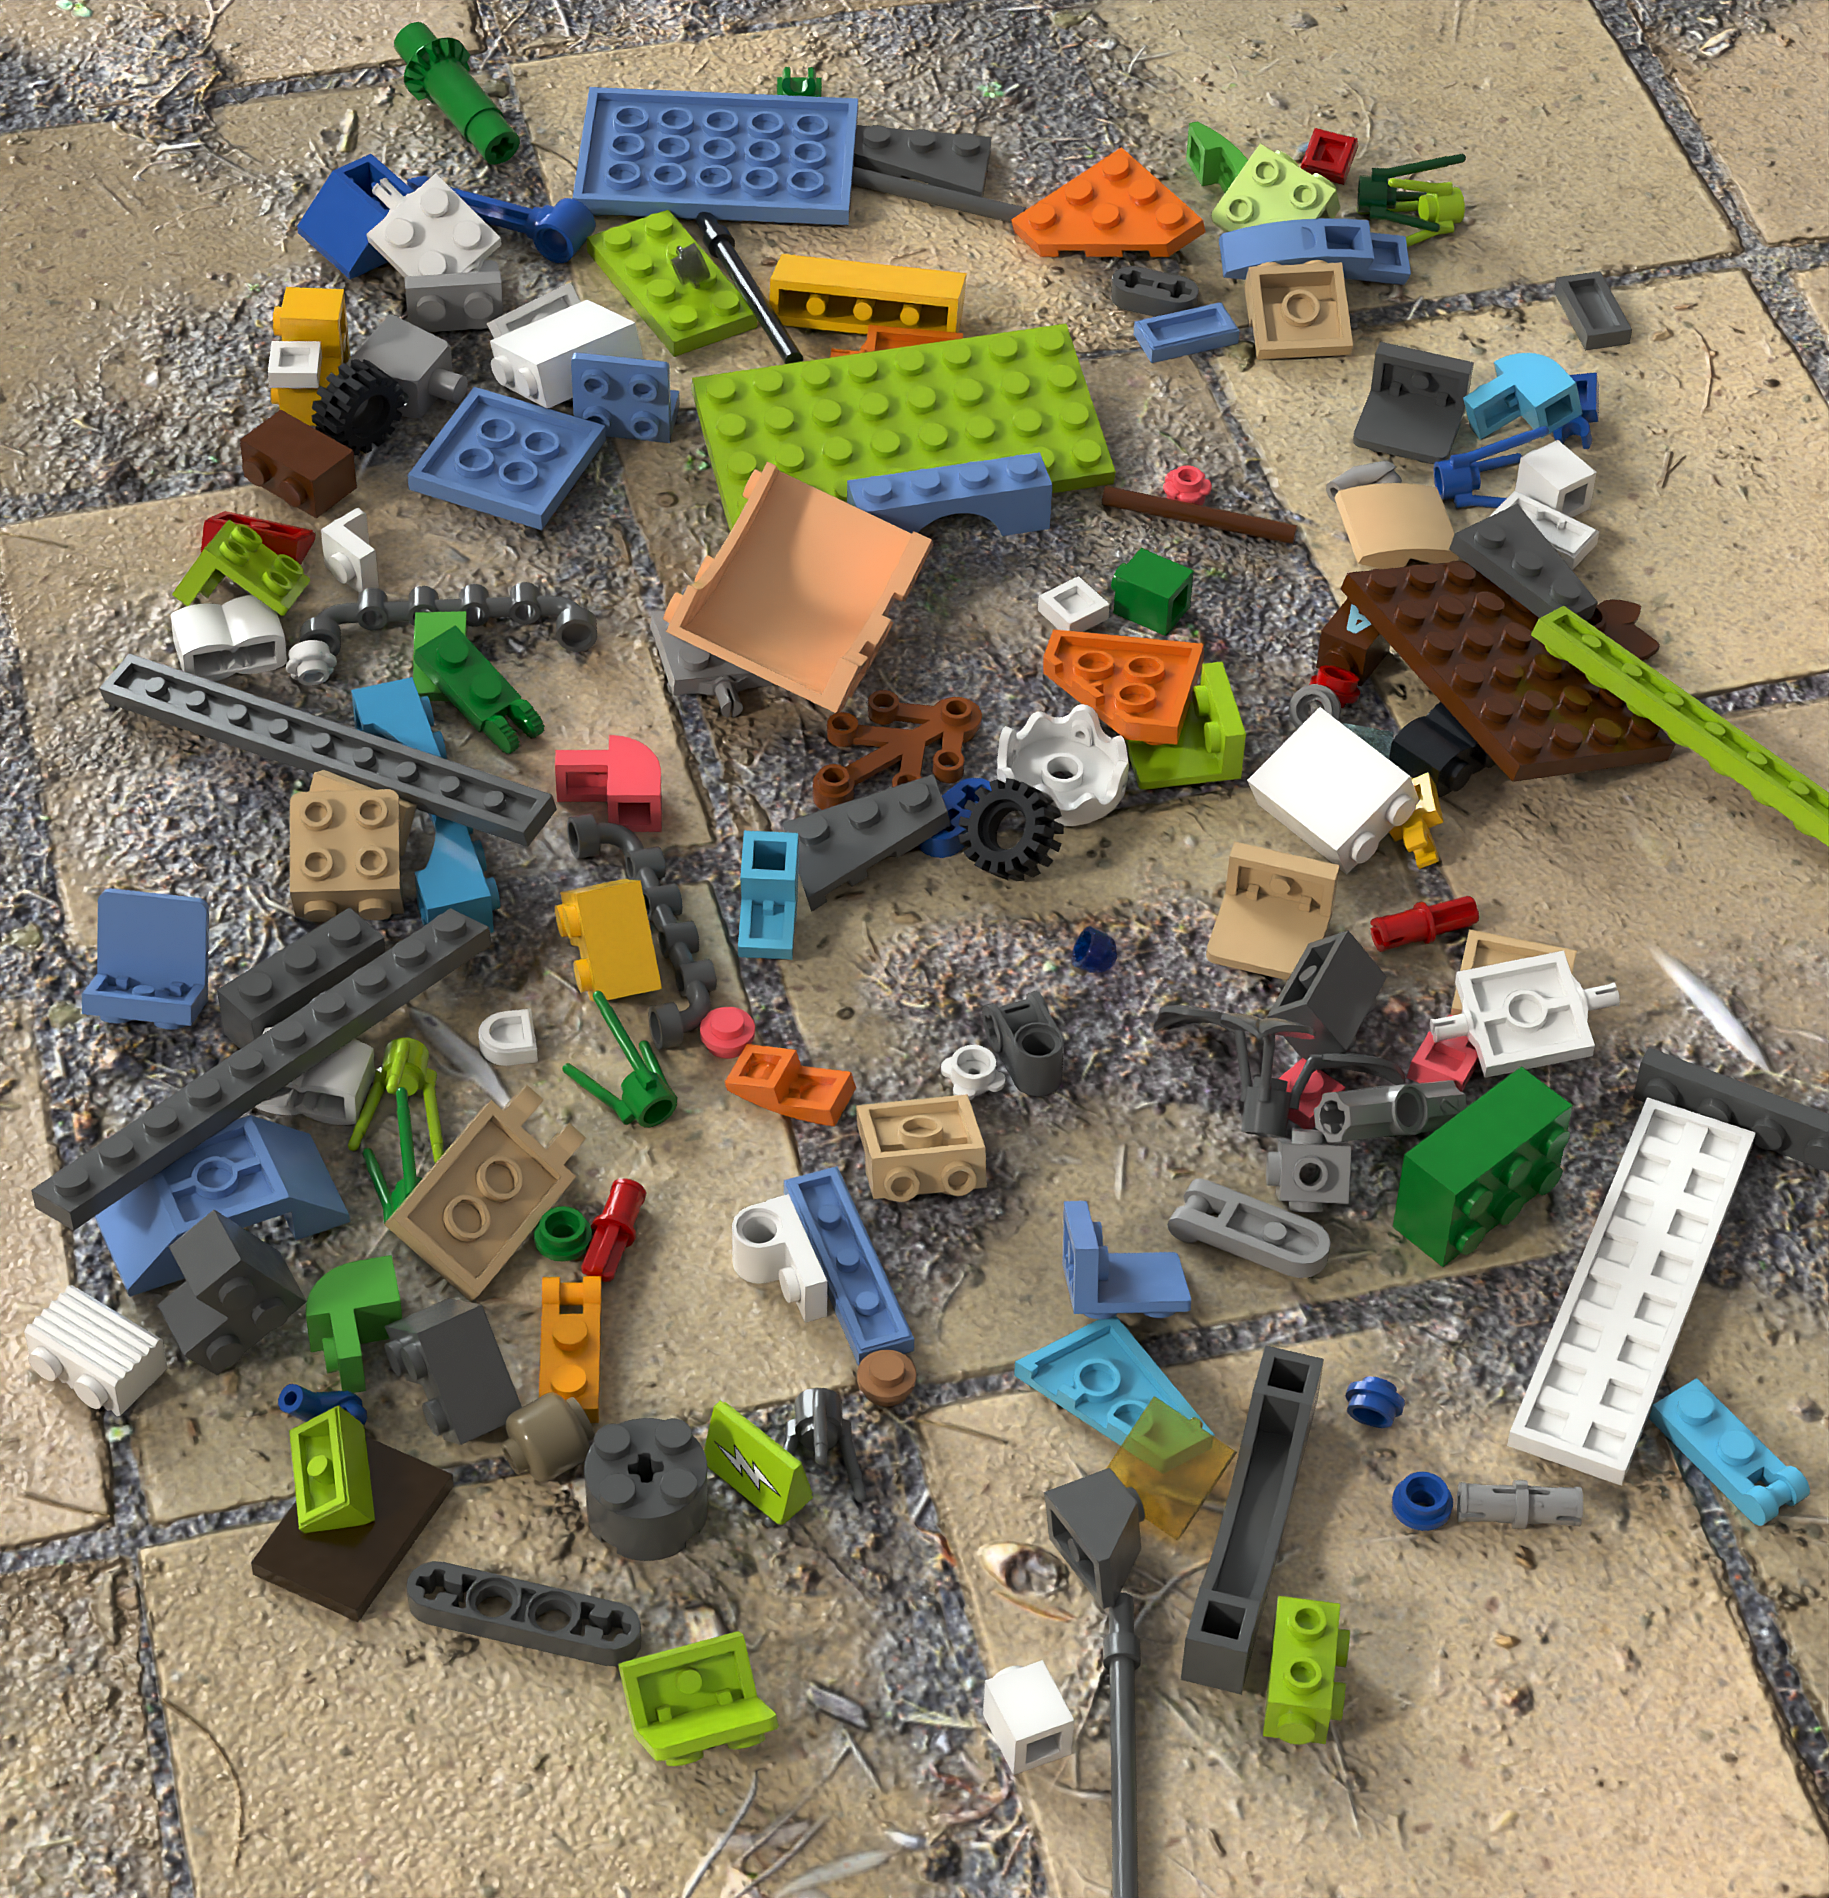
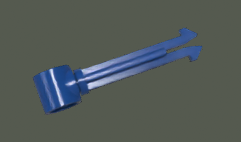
M419 176L408 179L407 185L416 191L430 177ZM450 187L485 223L526 234L528 238L533 239L537 250L546 259L555 263H566L571 260L586 242L587 237L591 236L596 228L595 219L591 211L583 203L575 199L564 198L558 201L555 206L545 205L543 208L534 207L531 209Z

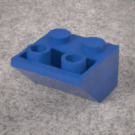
M372 154L333 170L297 225L298 234L349 280L388 263L367 240V233L380 223L390 210L372 193L373 187L377 183L381 186L380 180L387 178L403 196L415 192Z

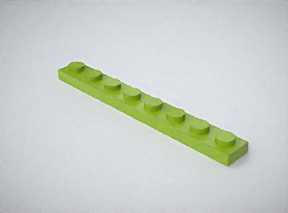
M1562 606L1538 619L1531 636L1543 643L1551 655L1571 663L1585 673L1586 678L1593 685L1609 690L1626 702L1631 712L1640 717L1648 718L1665 730L1673 742L1692 749L1706 759L1714 771L1723 776L1731 777L1748 789L1756 801L1765 806L1775 808L1793 821V825L1801 833L1815 837L1829 847V792L1567 607Z

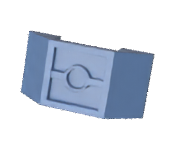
M252 1115L233 1121L94 1217L129 1297L185 1278L169 1246L213 1210L218 1211L242 1228L284 1215L295 1240L350 1222L349 1213L311 1135Z

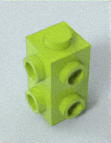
M1278 1596L1272 1634L1263 1736L1280 1738L1287 1743L1297 1745L1309 1742L1326 1744L1330 1720L1342 1721L1346 1683L1335 1682L1334 1675L1335 1666L1346 1668L1350 1630L1339 1629L1340 1603Z

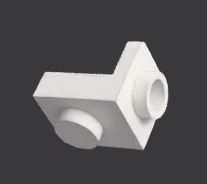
M356 508L322 528L321 537L325 567L331 571L340 583H347L360 593L367 588H378L379 583L376 551L369 545L367 516L361 509Z

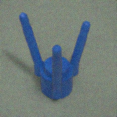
M1542 426L1468 453L1451 455L1449 460L1435 462L1434 483L1441 499H1454L1456 508L1468 506L1498 508L1507 498L1472 495L1473 490L1480 489V472L1519 463L1520 458L1523 456L1520 453L1479 462L1476 461L1546 436L1549 433L1548 427Z

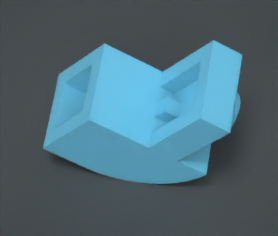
M1517 353L1494 361L1497 378L1479 386L1472 393L1463 397L1470 429L1480 440L1520 416L1533 429L1542 426L1548 427L1549 433L1547 435L1583 414L1576 382L1553 359L1535 353Z
M744 830L740 876L741 911L738 957L793 960L799 878L798 833Z

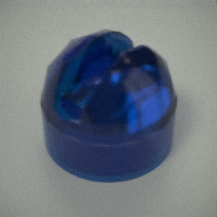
M1091 926L1086 927L1078 936L1073 947L1072 965L1089 973L1108 971L1115 965L1118 956L1115 941L1106 932Z

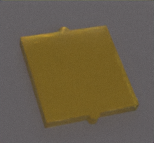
M1154 1396L1107 1468H1111L1126 1488L1133 1487L1136 1490L1144 1507L1145 1519L1179 1541L1237 1452L1202 1428L1203 1423L1200 1419L1193 1417L1189 1420Z

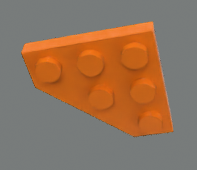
M1122 147L1011 219L1014 232L1040 257H1059L1060 251H1085L1086 257H1123L1124 251H1149L1150 257H1170L1206 233L1203 219Z
M1053 629L1043 655V674L1078 702L1092 707L1098 714V718L1124 739L1143 741L1150 745H1177L1192 700L1193 687L1197 684L1204 662V644Z

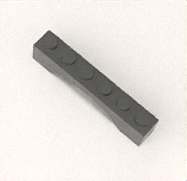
M1265 1345L1252 1392L1224 1514L1206 1573L1199 1587L1185 1638L1180 1680L1242 1695L1318 1402L1323 1358Z

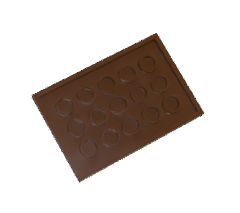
M1465 561L1373 569L1346 574L1340 588L1342 592L1512 782L1667 761L1676 744L1661 727L1648 718L1640 717L1631 712L1626 702L1609 690L1593 685L1586 678L1585 673L1568 661L1551 655L1543 643L1531 636L1539 617Z

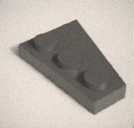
M857 125L854 167L908 180L912 178L929 185L983 197L991 154L992 137L976 136L971 133L952 134L931 132L926 129L907 130L886 128L881 125Z
M1518 503L1454 534L1449 550L1539 618L1562 606L1567 607L1585 621L1592 618L1598 604L1597 600Z

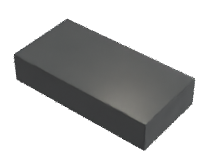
M1600 271L1556 277L1554 293L1585 351L1630 344L1632 328Z

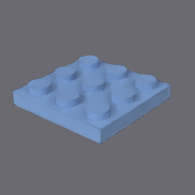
M473 387L409 472V490L543 530L606 441L605 425Z

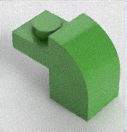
M392 1255L349 1262L332 1269L316 1282L307 1298L305 1311L311 1352L323 1351L327 1374L339 1372L342 1391H350L352 1393L366 1391L360 1344L389 1339L385 1326L402 1319L401 1300Z

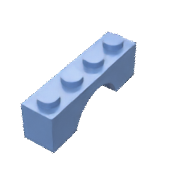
M1040 452L847 480L848 504L911 534L913 531L918 533L936 519L958 513L976 514L989 519L997 526L1002 536L1050 529L1052 482Z

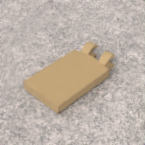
M528 1085L518 1095H514L503 1109L492 1100L488 1102L384 1224L470 1302L482 1293L540 1222L541 1217L553 1206L576 1178V1175L564 1164L584 1142L586 1137L572 1124L568 1123L560 1133H556L547 1145L543 1147L521 1126L544 1100Z

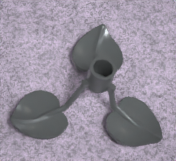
M1190 1005L1161 1007L1154 1021V1032L1173 1025L1214 1023L1234 1033L1242 1085L1240 1102L1245 1103L1241 1132L1272 1138H1285L1289 1109H1299L1300 1096L1312 1073L1316 1070L1328 1068L1346 1069L1375 1075L1388 1080L1394 1085L1405 1084L1403 1070L1393 1062L1382 1058L1346 1053L1309 1055L1292 1091L1286 1092L1288 1081L1272 1078L1275 1035L1315 1039V1029L1285 1019L1267 1018L1261 1020L1253 1015L1221 1013ZM1245 1031H1249L1259 1040L1264 1037L1261 1077H1254L1253 1087Z

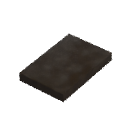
M367 1436L366 1444L375 1520L362 1526L304 1533L299 1530L297 1503L295 1501L251 1562L253 1575L356 1622H359L454 1487L453 1474Z

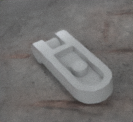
M1201 1178L1191 1182L1183 1196L1186 1204L1175 1209L1167 1224L1170 1233L1180 1241L1193 1243L1199 1240L1296 1278H1307L1319 1274L1326 1267L1331 1242L1329 1234L1321 1225ZM1215 1212L1220 1215L1218 1216V1218H1216L1214 1216H1211L1210 1214Z

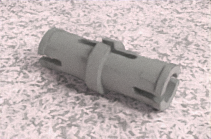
M1514 1480L1512 1485H1481L1459 1482L1458 1522L1486 1521L1511 1523L1513 1529H1526L1527 1524H1559L1580 1527L1582 1524L1583 1492L1581 1487L1528 1486L1526 1480Z

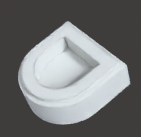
M531 1008L498 1012L490 1015L482 1022L478 1032L481 1054L489 1062L502 1066L538 1062Z

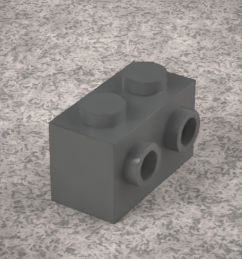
M1349 930L1311 942L1307 945L1267 1018L1290 1020L1316 1030L1315 1039L1284 1036L1300 1057L1305 1060L1308 1059L1309 1055L1346 1053L1355 1044L1357 1039L1356 1033L1365 1016L1376 1006V996L1387 976Z

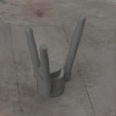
M812 1388L803 1391L795 1399V1418L785 1423V1442L783 1448L795 1457L798 1443L801 1442L808 1450L815 1451L816 1463L824 1465L827 1462V1450L833 1448L836 1443H839L855 1499L860 1503L866 1501L867 1494L852 1442L851 1422L843 1419L840 1395L827 1388ZM766 1515L765 1525L768 1528L774 1527L776 1523Z

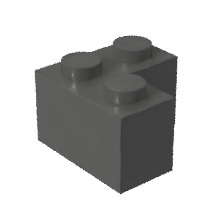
M213 1210L169 1246L186 1282L162 1300L158 1307L183 1355L218 1375L227 1367L238 1362L246 1351L268 1333L282 1326L288 1317L307 1301L278 1250L218 1211Z
M447 1298L385 1326L391 1341L384 1346L388 1361L397 1376L404 1375L406 1381L423 1386L428 1399L427 1402L422 1404L423 1413L430 1429L436 1436L442 1435L444 1440L462 1445L506 1425L507 1418L513 1412L522 1408L482 1304Z

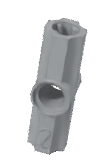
M1453 1080L1376 1086L1365 1089L1323 1093L1320 1104L1314 1108L1315 1128L1325 1135L1327 1142L1331 1143L1379 1137L1409 1136L1422 1132L1436 1131L1467 1108L1466 1095L1458 1090Z

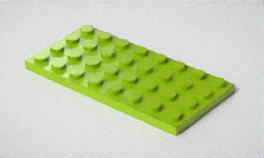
M1066 323L692 378L691 391L730 532L748 501L742 495L751 474L755 469L762 472L767 461L776 465L779 471L846 503L847 480L1039 452L1052 482V493L1114 484L1116 471Z

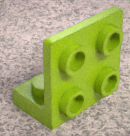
M228 520L204 548L172 593V596L186 606H190L199 593L209 598L218 584L227 576L278 614L285 616L311 580L304 574L301 565L293 558L284 554L277 555L262 544L261 537L253 529L243 524L236 525L231 520Z
M1223 662L1202 664L1201 682L1199 686L1193 687V702L1190 703L1177 745H1150L1143 741L1124 739L1137 785L1140 789L1241 779L1246 732Z

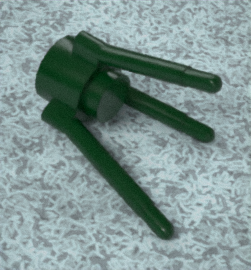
M1457 154L1391 168H1372L1371 176H1359L1357 211L1370 213L1371 220H1387L1418 229L1438 232L1440 225L1437 223L1387 210L1395 209L1396 202L1419 201L1421 195L1427 194L1426 192L1397 191V188L1388 185V179L1463 163L1466 160V156L1464 154Z

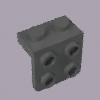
M1380 341L1375 353L1371 390L1355 428L1353 443L1360 448L1409 458L1422 463L1434 464L1437 461L1448 460L1466 411L1463 397L1467 396L1470 392L1474 362Z

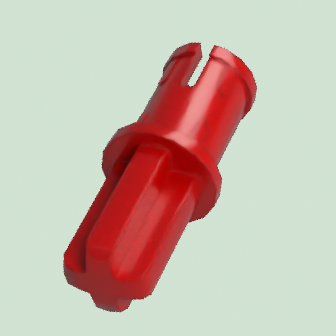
M1471 896L1427 906L1424 902H1417L1413 909L1373 918L1370 922L1372 928H1370L1371 936L1379 952H1385L1413 942L1424 941L1425 944H1430L1435 941L1436 935L1476 924L1479 921V911L1474 898Z
M621 1178L612 1183L610 1195L602 1214L595 1217L591 1224L593 1237L581 1265L582 1273L586 1276H601L603 1282H611L614 1279L625 1248L631 1246L635 1241L636 1230L634 1229V1224L647 1195L644 1187L638 1182Z

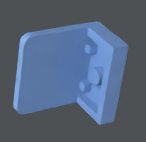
M112 888L104 890L98 898L97 974L82 993V1014L100 1016L102 1021L108 1023H126L131 1020L154 1022L155 1026L162 1029H180L185 1026H191L208 1002V903L204 899Z

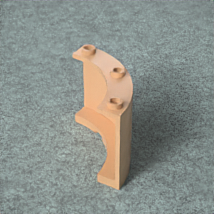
M767 461L762 472L755 469L751 474L742 495L748 501L716 557L713 558L707 555L699 568L695 583L688 585L683 595L675 592L663 617L664 621L670 623L666 632L834 713H839L845 707L848 697L852 698L887 638L894 622H891V619L886 616L895 599L901 602L906 601L933 547V542L931 539L915 531L911 534L779 471L776 465Z

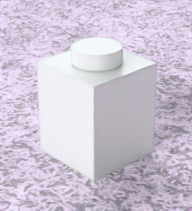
M1559 440L1540 449L1532 450L1520 458L1516 492L1571 518L1590 509L1597 472Z
M1043 1660L1024 1667L1018 1665L1007 1667L998 1672L993 1678L985 1680L983 1716L1013 1775L1071 1755L1074 1719Z

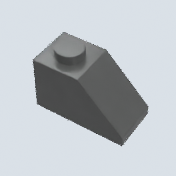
M1107 1468L1044 1492L1050 1541L1103 1609L1115 1605L1142 1549L1139 1523L1145 1519L1144 1507L1136 1490L1133 1487L1126 1488L1111 1468Z

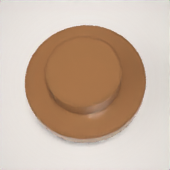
M894 1350L875 1351L867 1355L860 1362L857 1370V1383L866 1398L873 1404L883 1407L895 1406L902 1403L913 1391L916 1384V1368L911 1359L901 1352Z

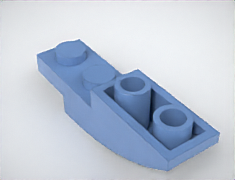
M1335 218L1289 220L1241 228L1223 233L1219 238L1224 278L1246 280L1249 267L1258 266L1266 262L1296 265L1312 260H1323L1327 263L1342 262L1344 279L1405 285L1411 275L1406 237L1370 232L1369 220Z

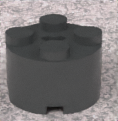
M639 1418L619 1424H607L597 1431L594 1443L587 1453L584 1466L587 1519L593 1535L601 1543L602 1538L607 1543L616 1547L617 1554L632 1560H660L686 1548L687 1540L698 1530L700 1534L708 1517L707 1460L701 1444L692 1435L690 1426L685 1421L676 1418L666 1420Z

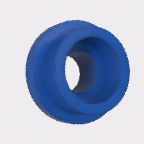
M1369 1376L1363 1378L1362 1381L1352 1382L1348 1385L1345 1394L1349 1402L1347 1407L1349 1416L1362 1424L1376 1428L1392 1426L1394 1418L1403 1413L1405 1400L1397 1393L1396 1386L1379 1377Z
M1429 1472L1412 1473L1401 1481L1393 1492V1512L1397 1519L1407 1527L1421 1531L1434 1530L1444 1525L1451 1516L1453 1508L1451 1492L1446 1483L1435 1474ZM1415 1503H1424L1429 1507L1419 1506Z

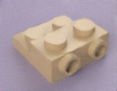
M1312 260L1296 265L1266 262L1258 266L1249 267L1244 288L1249 327H1253L1257 359L1351 355L1353 340L1342 262L1327 263L1323 260Z
M968 1094L856 1105L857 1127L865 1151V1170L873 1199L885 1198L897 1202H906L919 1194L941 1192L947 1195L963 1196L970 1193L973 1189L987 1188L986 1147Z

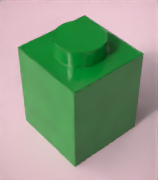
M1141 548L1127 564L1122 563L1117 568L1112 578L1111 590L1115 592L1113 614L1166 636L1191 606L1194 570Z

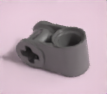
M1029 992L1025 1000L997 1007L994 1003L984 1005L982 1019L987 1039L993 1050L999 1054L1018 1090L1027 1095L1037 1097L1055 1092L1061 1086L1063 1078L1064 1039L1053 1021L1040 992Z

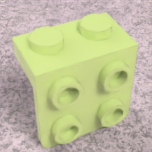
M1260 143L1212 211L1211 217L1217 227L1225 232L1273 222L1317 219L1319 217L1334 218L1341 208L1336 187L1333 183L1317 173L1311 175L1301 169L1298 163L1286 153L1279 150L1274 152Z

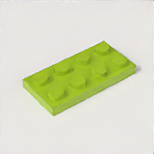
M669 210L654 213L587 237L588 254L674 357L757 328V319L743 296Z

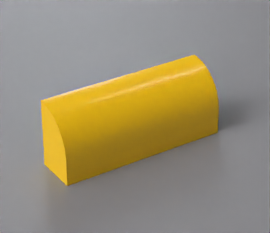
M781 254L770 278L769 304L783 326L867 334L869 325L959 333L967 273Z

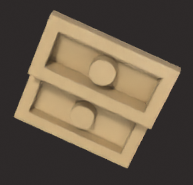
M1381 483L1339 490L1336 494L1335 501L1358 564L1389 569L1405 567L1409 559L1434 564L1458 560L1459 556L1449 550L1455 533L1437 487L1409 483Z

